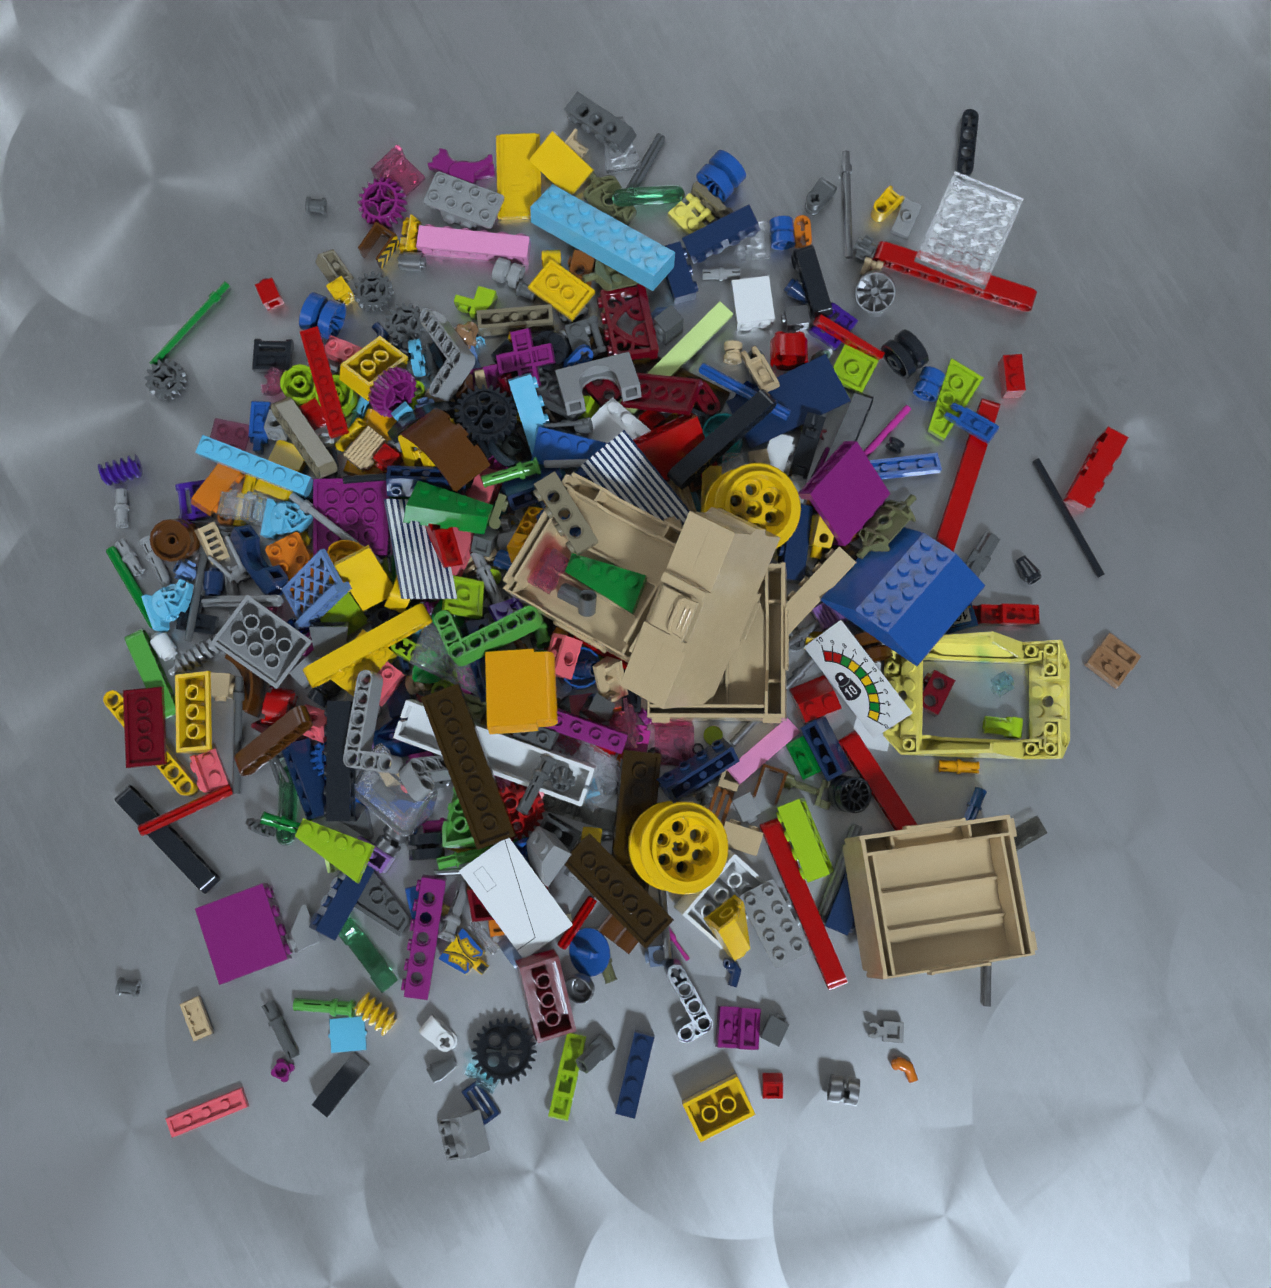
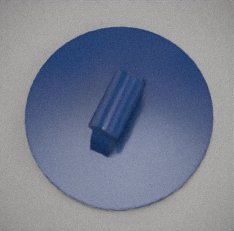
M584 928L579 930L571 941L569 955L574 968L579 973L592 977L601 974L608 966L610 948L601 932L593 928Z

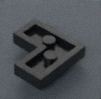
M201 594L194 633L213 636L217 631L219 617L201 614L203 606L201 601L204 598V595ZM191 602L186 612H180L176 625L177 630L186 631Z

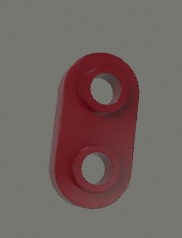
M702 381L701 390L704 394H698L696 404L703 413L712 417L719 413L720 402L710 386ZM711 405L714 409L708 410L707 407Z

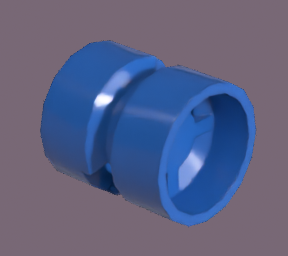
M777 216L770 219L771 248L774 250H787L794 247L793 218L790 216Z
M923 367L919 375L920 381H917L913 394L924 401H936L939 387L943 384L945 374L934 367Z

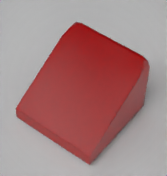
M782 1073L762 1074L763 1099H783Z

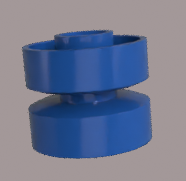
M718 150L710 158L709 164H705L696 174V178L701 185L703 184L708 188L711 194L725 202L733 193V188H737L745 180L746 172L735 157L724 150Z
M312 292L302 306L299 316V327L302 330L318 326L322 338L328 340L330 335L337 337L345 321L346 306L344 303L333 299L328 301L326 296Z

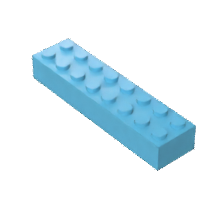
M553 184L530 207L531 223L652 291L674 268V251Z

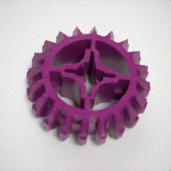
M380 177L379 181L374 178L373 184L367 182L368 187H362L364 193L359 194L362 200L357 201L361 206L358 209L362 213V218L370 225H374L377 222L384 227L387 225L392 228V222L398 224L397 218L403 219L401 213L407 212L403 207L408 205L407 201L404 200L407 198V195L403 193L404 189L391 178L385 179ZM387 190L393 191L395 199L389 197ZM371 207L377 209L378 216L373 215Z
M397 366L394 368L389 367L387 371L383 370L381 376L378 375L376 381H373L374 385L370 387L371 392L368 394L373 410L381 416L391 418V413L405 401L408 404L412 403V398L416 396L414 392L417 390L415 387L417 382L406 369Z

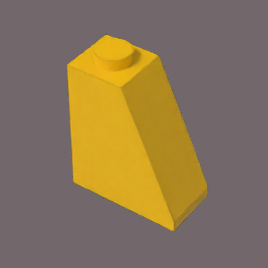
M734 894L703 919L727 955L736 961L750 950L745 905Z

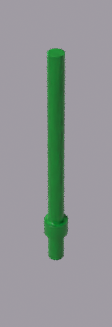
M224 281L216 291H212L208 296V300L149 363L158 365V360L161 361L202 316L222 299L221 296L229 289L230 285Z

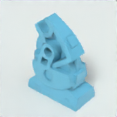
M267 498L260 535L269 540H276L278 535L286 536L294 532L301 533L313 522V516L303 512L296 503L288 501L277 502Z
M179 579L177 584L163 587L152 596L147 594L141 596L153 630L162 633L167 632L170 629L169 622L175 621L181 611L186 612L191 602L193 584Z

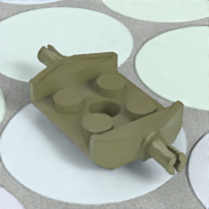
M593 171L589 176L591 183L583 193L584 199L587 200L589 205L629 226L637 212L615 176L597 177ZM613 198L615 202L612 205H608L605 203V200Z
M597 259L595 271L582 275L584 283L595 280L604 291H612L639 284L627 276L620 275V272Z
M910 494L904 502L887 500L863 525V528L857 532L863 544L861 550L856 553L858 558L863 559L869 551L888 552L890 550L888 544L910 520L912 522L916 521L910 509V506L917 500L914 495Z

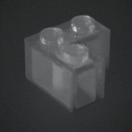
M237 490L221 491L217 514L226 519L243 520L252 526L262 527L267 499L259 497L258 493L250 491L247 494H242Z

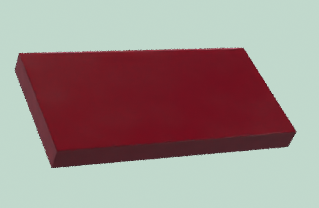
M636 373L640 382L642 397L624 402L622 399L620 403L624 408L690 415L703 382L701 379Z
M164 687L123 690L126 768L167 765Z

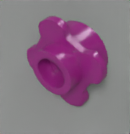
M642 707L641 711L637 713L638 717L645 726L648 724L652 725V719L647 717V709L644 710Z
M279 1058L274 1069L271 1070V1075L281 1079L282 1082H287L290 1073L295 1070V1066L293 1063L285 1062L284 1058Z

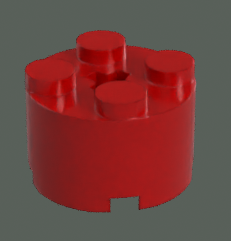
M778 331L775 333V337L770 340V364L772 367L776 365L778 370L791 371L800 365L808 363V340L804 332L785 333Z
M269 687L272 691L271 693L267 692L262 707V714H265V719H261L262 724L273 725L293 707L297 706L299 696H296L294 690Z

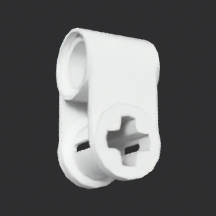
M433 1014L419 1029L420 1034L442 1052L450 1051L458 1043L456 1034ZM450 1038L449 1045L445 1046V1039Z

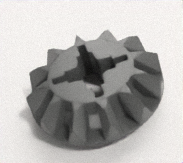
M248 818L245 824L248 826V829L259 835L270 837L275 836L277 832L272 826L260 824L258 819Z

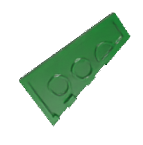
M574 553L571 554L565 570L568 575L632 615L636 611L648 578L646 575L581 555L577 556Z

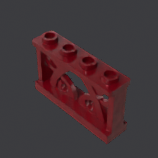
M637 284V287L621 288L612 291L600 290V297H597V306L602 310L600 319L601 324H605L604 339L609 343V346H607L608 357L629 352L632 360L642 358L656 359L659 347L655 329L653 328L654 324L646 288L641 284ZM635 297V298H632V299L628 300L627 302H626L625 299H624V298ZM617 299L622 305L620 306L617 302H613L615 307L610 308L608 301ZM635 309L639 311L638 314H633L632 312ZM625 312L630 318L642 321L641 324L633 329L632 335L624 332L616 325ZM637 331L644 333L642 336L638 334V337H635ZM622 343L624 345L623 348H625L627 343H630L631 347L627 351H620L617 349V344ZM635 346L647 347V348H643V349H635V350H634V347H635Z

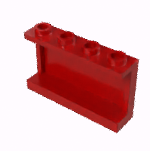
M691 413L690 415H682L633 439V441L665 481H668L670 479L667 477L670 469L701 443L705 437L698 416Z

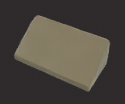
M334 249L318 254L315 263L329 283L340 276L343 277L346 283L353 280L354 277Z

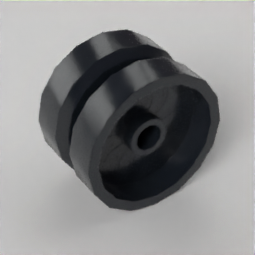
M906 329L901 330L895 335L894 340L887 341L881 347V351L885 353L883 357L889 367L903 379H908L915 373L916 369L922 368L929 361L928 353L921 341Z

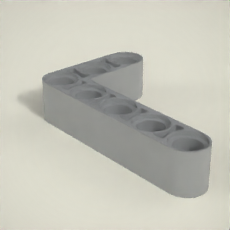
M424 308L420 313V323L447 358L430 384L429 393L436 398L450 401L474 367L475 356L442 313L430 308Z
M363 670L358 674L343 762L350 768L398 774L403 768V760L400 757L371 752L383 678L379 673Z

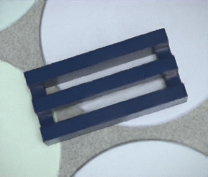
M479 1079L461 1091L472 1109L479 1110L468 1093L471 1090L488 1116L485 1119L481 1113L484 1125L501 1114ZM475 1086L478 1087V1089L480 1090V1092L482 1093V1095L494 1111V1114L491 1113L487 1105L484 1103V1101L474 1088Z

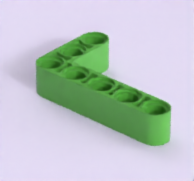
M526 606L463 638L457 622L448 611H439L434 617L435 625L445 648L458 666L468 665L485 656V652L495 651L537 630L543 622L541 615L535 607Z

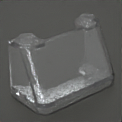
M382 743L377 744L371 750V752L390 755V751ZM361 769L355 780L356 798L400 836L406 837L413 834L433 815L438 791L435 789L422 801H415L410 797L401 779L396 774Z

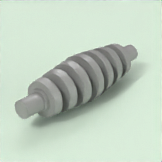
M209 637L206 639L208 644L205 641L199 642L201 648L195 644L192 646L194 652L191 649L186 651L188 657L183 654L180 656L182 661L179 659L174 661L175 666L169 669L168 673L172 677L179 672L185 674L187 673L186 668L191 671L194 669L193 664L197 667L201 666L199 659L205 664L208 662L205 655L211 659L214 657L212 650L217 654L220 652V649L211 643L213 639Z

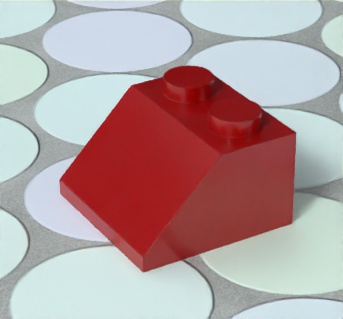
M825 675L789 689L803 725L842 709L837 695Z

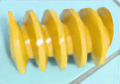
M368 992L354 1008V1010L357 1009L356 1016L363 1014V1021L370 1018L368 1025L372 1026L376 1023L375 1031L383 1028L381 1035L384 1036L397 1021V1019H394L396 1012L387 1014L389 1007L387 1006L382 1010L383 1002L376 1005V997L369 1000L370 992Z

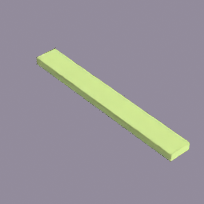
M719 301L647 374L673 376L733 316V313ZM625 408L632 415H634L639 410L633 408Z

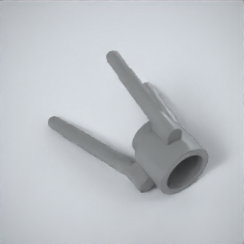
M226 536L225 539L238 564L231 568L232 573H229L213 557L208 556V559L231 582L235 580L239 584L247 580L250 575L243 566L229 536Z

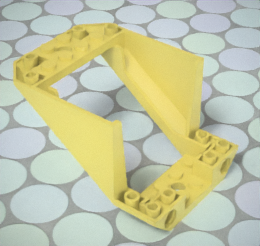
M994 631L944 635L923 659L932 661L1029 664V739L1021 740L922 735L923 660L918 666H915L893 650V656L884 660L885 678L899 696L903 691L906 692L907 697L904 702L912 711L911 715L883 732V736L900 755L998 759H1063L1070 742V662L1062 640L1021 642ZM1051 696L1053 698V704L1052 706L1047 707L1045 701L1048 697Z

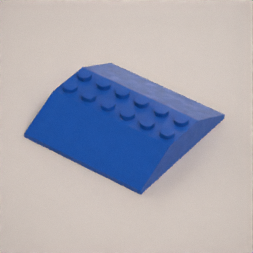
M903 527L888 544L890 548L888 552L869 551L863 559L857 558L854 566L833 588L823 595L821 601L912 664L918 666L984 589L985 584L956 553L923 532Z

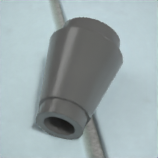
M450 1056L429 1064L430 1067L426 1070L435 1083L443 1080L457 1067V1064L453 1057Z

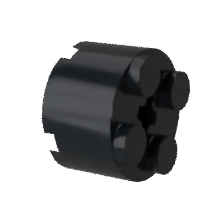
M544 331L532 339L534 347L551 343L553 346L556 363L539 366L540 368L553 371L563 368L564 361L572 353L570 342L565 336L553 331Z

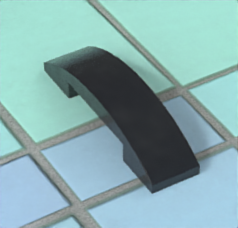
M442 401L419 407L398 420L387 432L388 436L394 444L398 443V436L434 408H438L450 415V418H454L457 402Z

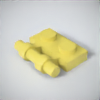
M691 193L685 197L689 201L687 206L680 201L668 212V217L686 235L705 227L706 225L703 223L705 220L711 224L716 219L712 215V211L709 208H705L700 203L701 200L697 196L694 197ZM696 209L701 215L697 217L692 211Z

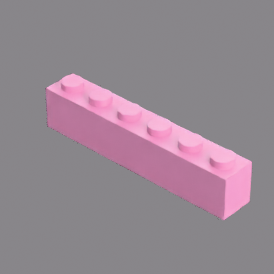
M426 224L425 226L419 225L416 247L418 252H422L425 255L494 262L499 257L510 260L511 263L528 265L531 241L530 236L525 234L510 235L506 232L491 233L487 230L472 231L469 228L454 229L450 226L441 228Z

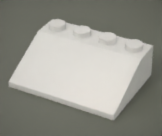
M612 398L591 418L593 432L588 434L591 439L609 443L623 430L626 431L632 440L651 430Z
M728 849L725 867L716 881L700 892L683 895L674 905V908L722 949V946L703 918L734 894L739 897L745 892L765 883V881L734 852Z

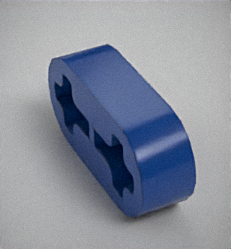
M585 344L578 346L564 361L562 367L566 368L568 365L573 366L574 364L590 362L593 359V352L590 346ZM587 351L588 356L581 357V352Z

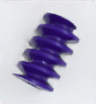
M136 454L135 460L130 455L127 456V462H125L123 457L120 458V464L116 460H112L113 466L108 461L105 462V468L98 464L100 477L108 486H111L113 482L118 484L120 481L126 482L128 479L133 480L135 476L140 478L143 475L142 465Z

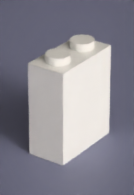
M769 276L732 280L731 292L737 330L748 331L754 327L769 328L771 325H774L775 315Z

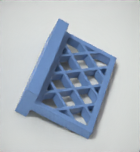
M321 549L282 588V591L298 619L294 625L297 630L310 627L311 622L320 620L352 587L349 582L343 583L326 550ZM320 558L324 561V568L320 567ZM311 568L314 569V578L310 576ZM320 571L324 572L323 581L320 580ZM330 575L335 582L333 585L329 583ZM301 578L304 579V587L301 586ZM310 581L314 582L313 591L310 590ZM320 585L323 586V594L319 593ZM291 587L295 588L294 597L290 591ZM300 591L304 592V600L300 599ZM310 595H313V604L309 603ZM300 604L303 605V614L300 610Z

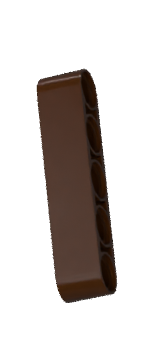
M300 705L291 709L236 753L234 760L241 776H249L255 773L313 726L306 706Z

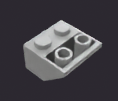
M480 1109L437 1120L447 1161L472 1158L490 1150Z

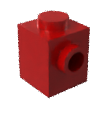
M385 443L373 457L377 463L375 466L383 473L387 471V465L400 466L403 462L401 455Z

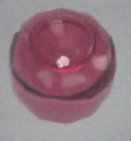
M270 367L268 374L264 375L267 383L261 385V393L263 395L276 396L282 393L280 380L283 372L279 368Z

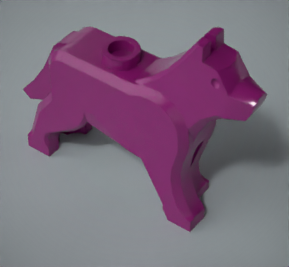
M439 148L438 154L432 158V162L428 163L429 170L435 173L440 171L475 185L478 180L495 177L492 154L476 162L456 161L449 156L446 149Z

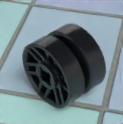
M841 775L836 777L829 785L828 800L836 810L860 813L870 804L872 797L871 788L867 781L860 777Z
M442 833L408 835V846L417 847L416 849L409 850V861L444 857L445 848L436 847V845L442 844Z

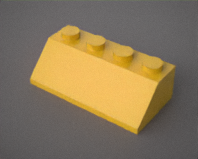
M211 671L175 675L176 753L194 754L208 752L212 750Z

